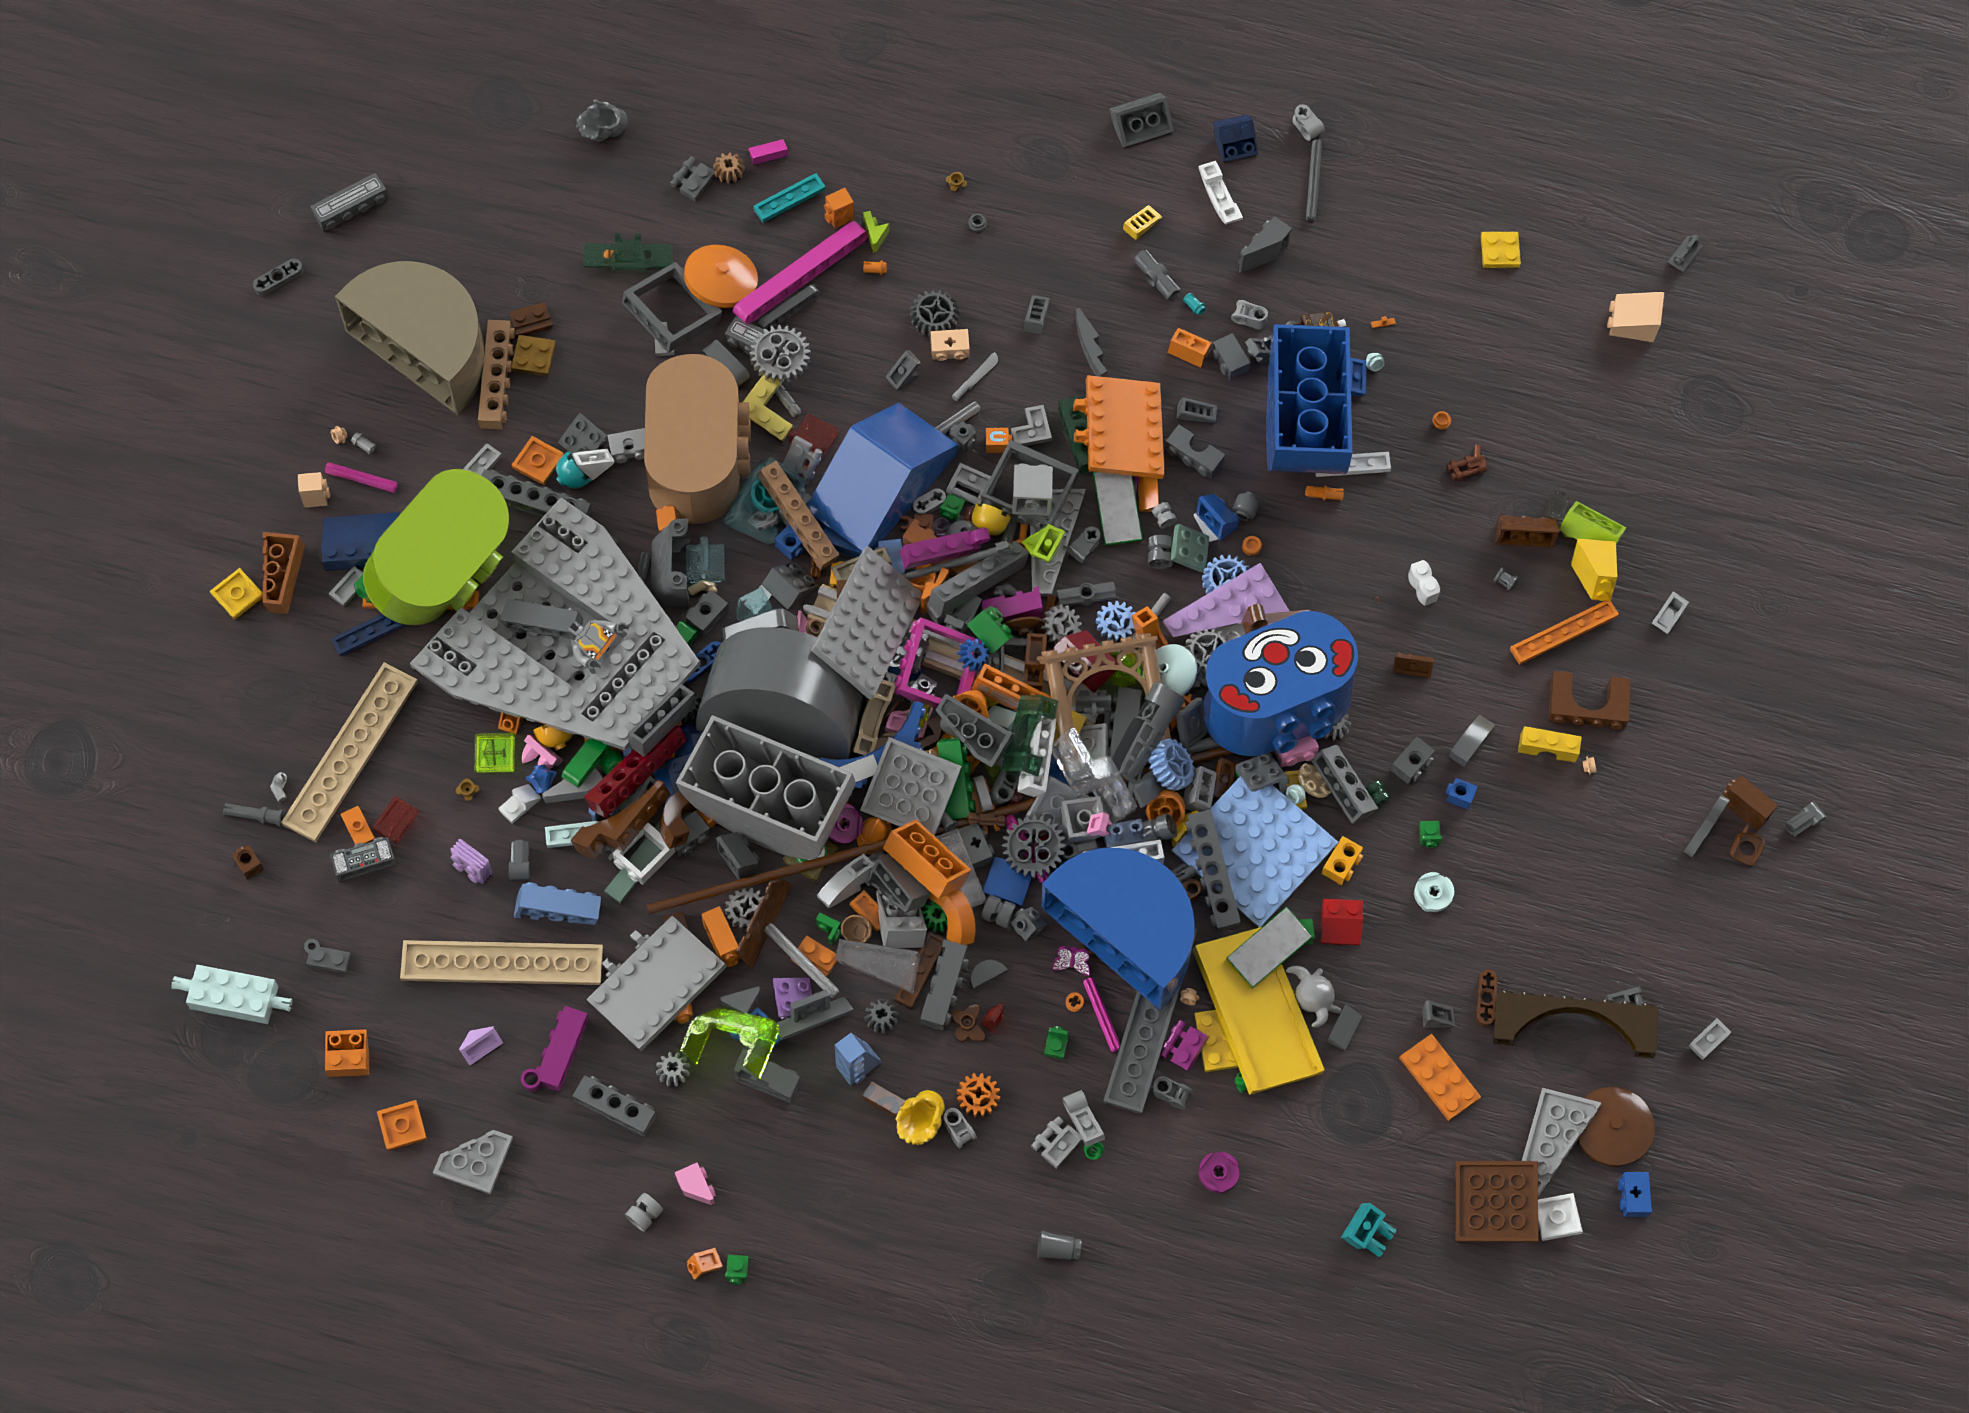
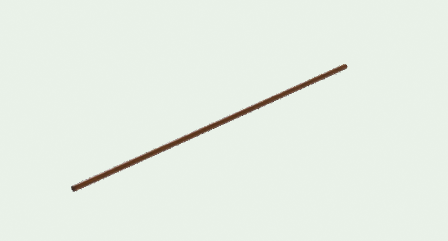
M1218 747L1190 755V758L1194 761L1193 765L1233 754V752L1223 747ZM1150 766L1143 768L1142 778L1144 773L1152 770ZM1113 776L1073 788L1088 794L1128 783L1129 781L1124 777L1118 778ZM1036 798L980 814H991L996 817V815L1008 816L1030 810ZM967 818L953 820L958 822L954 830L971 825L968 824ZM941 824L936 835L945 833L944 827ZM887 839L647 905L648 913L653 914L856 858L862 854L866 855L884 850L883 847Z

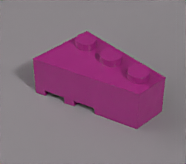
M1039 586L1033 587L1034 591L1024 594L1022 591H1018L1016 596L1005 598V595L981 601V612L990 606L996 607L1002 613V625L1016 618H1041L1042 602Z

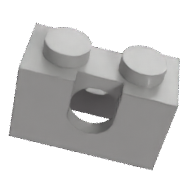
M645 428L607 435L614 463H625L629 458L634 457L636 460L644 459ZM628 446L633 447L631 450L625 449Z

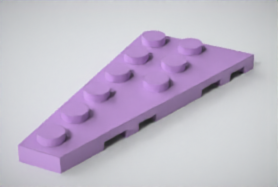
M1259 563L1162 622L1170 636L1174 638L1192 634L1198 630L1204 631L1205 628L1211 630L1213 628L1242 623L1247 608L1254 604H1261L1265 614L1287 612L1289 609L1263 566Z

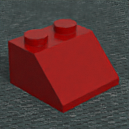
M1323 899L1321 905V944L1360 946L1363 924V901Z

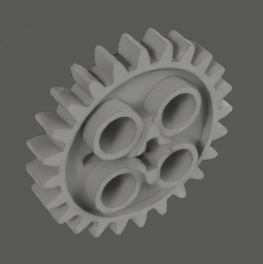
M778 325L777 330L773 326H771V331L769 332L764 329V335L758 333V339H753L754 345L750 346L751 365H754L755 371L759 370V376L765 374V380L772 377V382H775L776 378H779L780 383H782L783 378H786L788 382H790L791 376L797 379L796 373L802 375V368L807 369V363H810L809 356H811V352L808 350L810 346L809 343H806V337L801 338V332L795 334V328L788 331L787 325L784 330L781 329L780 325ZM775 341L780 342L779 344H773ZM796 349L797 351L790 352L789 350ZM771 356V358L765 359L764 357ZM781 364H787L788 366L782 367V366H780V365H781Z

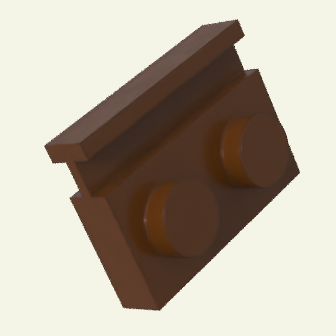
M545 302L509 312L517 338L519 335L527 336L553 328Z

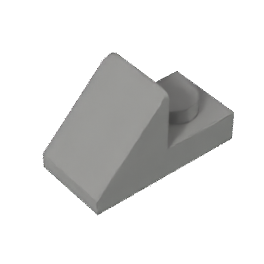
M1673 591L1652 624L1668 634L1679 617L1683 615L1689 601Z

